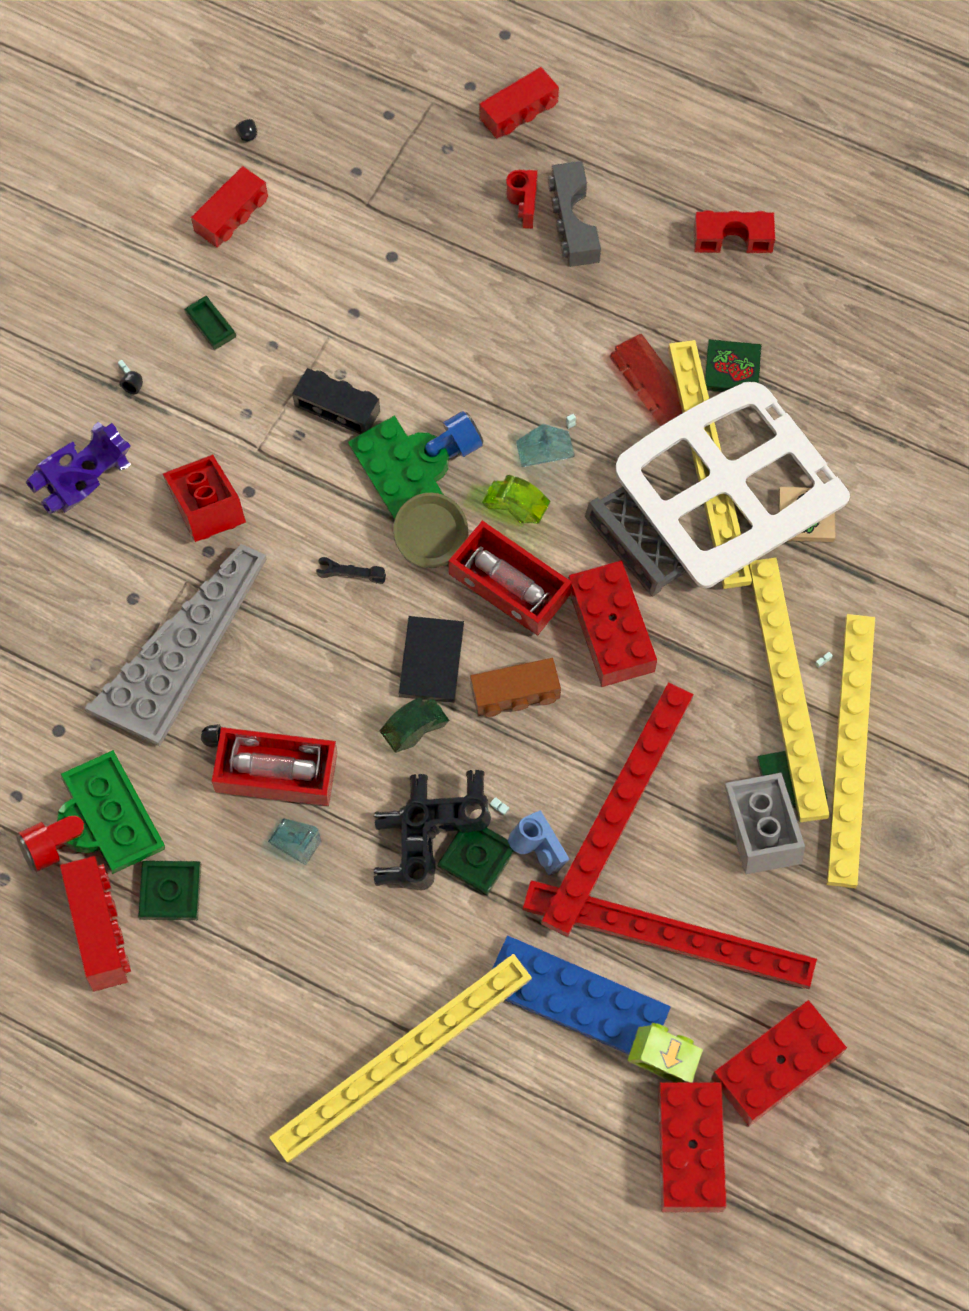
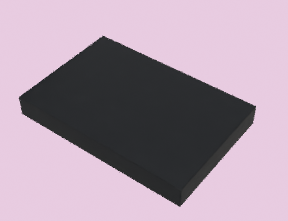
M416 616L408 617L399 697L455 703L464 621Z

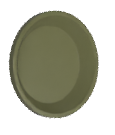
M439 493L419 494L409 499L399 509L393 526L394 540L401 554L411 563L424 568L442 567L448 564V560L468 538L467 519L460 506L451 498Z

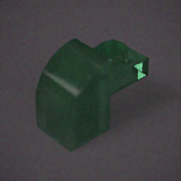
M420 697L396 711L379 731L393 751L397 753L414 747L425 733L445 727L450 720L434 699L423 701Z

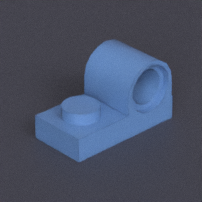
M541 810L521 819L508 836L509 845L515 852L528 854L535 851L539 863L545 868L549 876L558 873L569 861L568 855Z

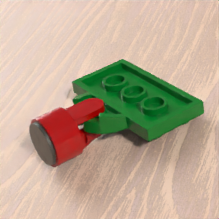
M114 750L61 773V779L72 799L65 802L59 809L57 822L47 827L40 822L18 832L17 836L19 847L27 864L32 871L35 870L36 872L60 862L57 850L63 846L82 853H91L99 850L112 874L165 850L163 840Z

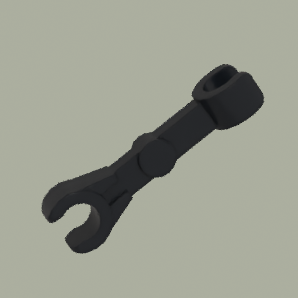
M327 557L319 558L318 562L320 565H328L329 567L326 570L316 569L317 575L321 578L344 575L349 578L369 579L377 584H383L386 579L383 567L372 566L369 569L355 567L354 565H340Z

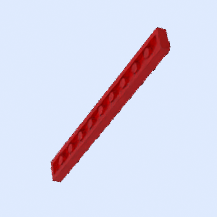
M668 682L544 915L541 925L566 937L569 936L693 699V693Z
M531 880L523 911L544 916L559 888ZM589 896L575 923L577 926L805 989H810L817 962V958Z

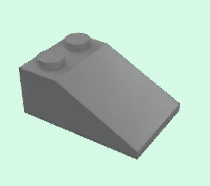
M777 773L725 783L737 848L745 875L802 864L805 844L782 774Z

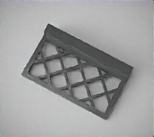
M624 487L619 488L601 500L597 497L589 502L585 518L652 597L661 592L663 586L687 572L675 555L674 558L659 555L660 545L668 547L659 534H657V538L642 535L643 525L653 527L648 519H644L642 511L640 518L625 515L626 506L639 507L634 500L627 499L628 492ZM610 503L621 504V514L610 512L606 505ZM624 522L638 524V534L627 532L624 528ZM641 542L655 544V554L644 552L641 548ZM658 562L672 564L673 572L664 576L658 568Z

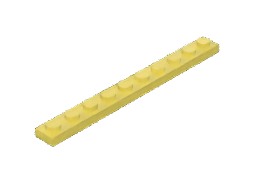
M695 340L670 343L668 347L683 413L709 399ZM715 422L704 427V430L721 451ZM691 447L698 481L700 482L710 475V471ZM719 494L704 503L714 548L741 535L734 502L728 495ZM745 566L722 580L723 589L751 585L752 579L749 566Z
M777 558L755 560L748 566L799 822L828 819L829 810Z
M847 614L845 619L827 885L856 888L858 885L875 617Z
M512 954L269 1138L286 1162H291L532 980V977L516 956Z

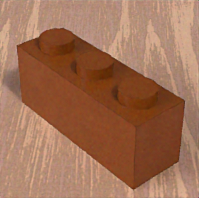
M553 657L470 675V686L478 716L493 717L499 715L501 711L509 709L521 711L528 708L529 705L537 703L548 705L560 699L561 686Z

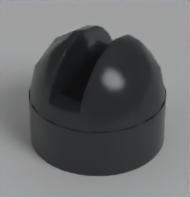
M252 119L241 121L235 127L238 136L243 141H252L257 136V127Z
M129 371L122 377L119 384L125 392L136 395L142 388L143 379L140 373Z
M209 725L202 730L201 741L204 745L212 748L218 747L221 725Z

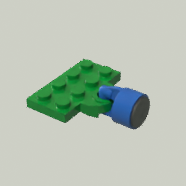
M461 411L442 422L446 432L438 437L430 433L419 432L407 436L394 415L348 442L394 520L402 505L412 497L423 493H439L444 495L436 482L447 473L449 459L457 454H460L463 458L483 446L484 440L467 412Z

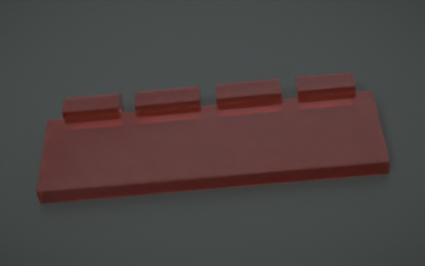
M642 333L615 346V351L609 355V358L619 371L625 370L622 375L634 391L640 390L637 395L649 411L655 410L652 416L660 427L681 415L683 412L675 377Z

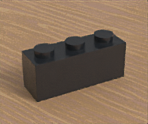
M307 368L292 393L295 407L360 435L372 428L380 413V400L375 394L370 391L358 390L346 381L332 379L320 370L314 371Z

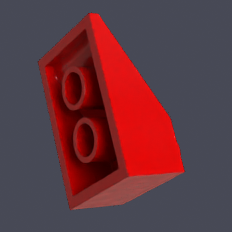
M214 455L163 473L184 523L195 542L208 539L215 534L234 529L246 523L239 496Z

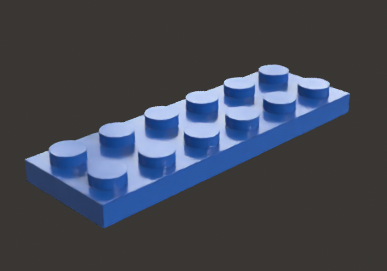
M508 935L492 968L494 969L514 954L532 977V980L505 999V1001L628 1055L630 1054L638 1028L650 1026L651 1023L664 1025L671 1006Z

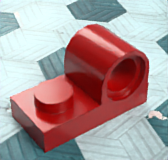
M514 170L506 178V198L512 204L519 205L518 218H523V228L533 229L538 170Z

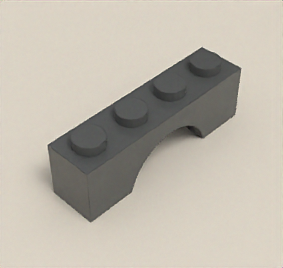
M583 161L552 165V175L548 176L547 179L549 191H554L555 195L552 198L553 212L559 215V219L556 220L558 235H563L564 240L561 242L562 256L567 257L569 267L600 263L601 246L597 227L583 223L572 211L574 205L586 197L587 179Z

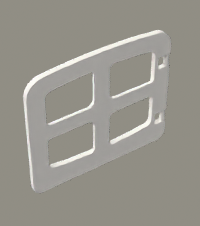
M756 382L742 383L682 413L623 452L616 463V476L619 482L694 582L701 588H710L843 508L850 498L847 488L829 469L825 460L788 413H785L777 403V399L764 385ZM746 407H752L759 413L776 437L737 460H728L706 433L704 427ZM770 407H773L780 416L776 420H773L766 411ZM686 440L709 469L710 475L673 498L664 501L644 477L641 469L678 442ZM791 454L812 481L813 488L776 515H770L749 489L746 479L784 455ZM822 470L830 481L824 484L816 473ZM726 494L749 521L752 529L708 551H702L696 546L678 519L715 496Z

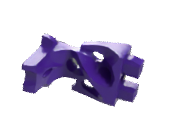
M100 422L94 424L91 429L90 443L79 453L74 448L76 446L75 443L71 442L37 464L34 473L27 479L26 484L33 493L45 487L51 494L41 502L48 514H52L60 509L65 513L83 501L100 485L98 477L104 471L112 467L123 470L131 465L126 458L131 445L120 436L113 423L107 427L103 426ZM65 455H70L71 461L67 465L62 466L59 462L60 459ZM84 461H90L94 463L95 468L93 470H86L81 465ZM82 481L86 487L79 491L76 489L75 484Z

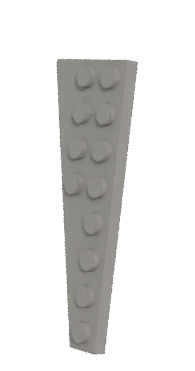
M241 544L220 565V569L208 582L205 581L200 586V590L191 600L186 601L181 606L182 609L171 620L168 619L143 645L142 651L129 664L126 663L121 668V672L110 684L107 683L102 688V692L92 703L87 704L85 707L86 712L160 747L267 560L266 555Z

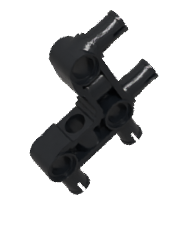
M472 770L466 772V796L427 799V775L418 774V778L416 774L410 775V799L407 801L406 806L400 808V811L375 812V818H378V820H374L376 830L401 828L400 866L375 867L374 874H377V876H374V882L376 886L401 884L404 888H415L421 891L428 889L433 884L435 878L436 859L433 857V839L436 838V835H439L442 831L459 830L461 833L484 830L491 822V814L488 810L487 796L484 795V771L475 770V774H473ZM474 810H482L479 817L470 819V814ZM417 814H425L422 821L413 823V819ZM418 869L425 870L421 878L413 879L415 871Z

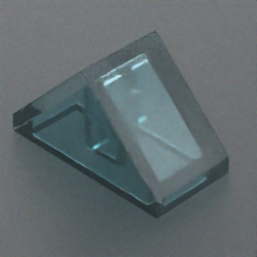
M546 424L538 426L516 441L521 467L573 458L575 456L569 431Z
M283 818L268 842L306 865L322 841L319 829L315 826Z

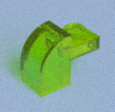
M506 475L504 481H493L482 501L487 509L508 510L519 523L533 524L540 523L551 502L536 486L512 475Z

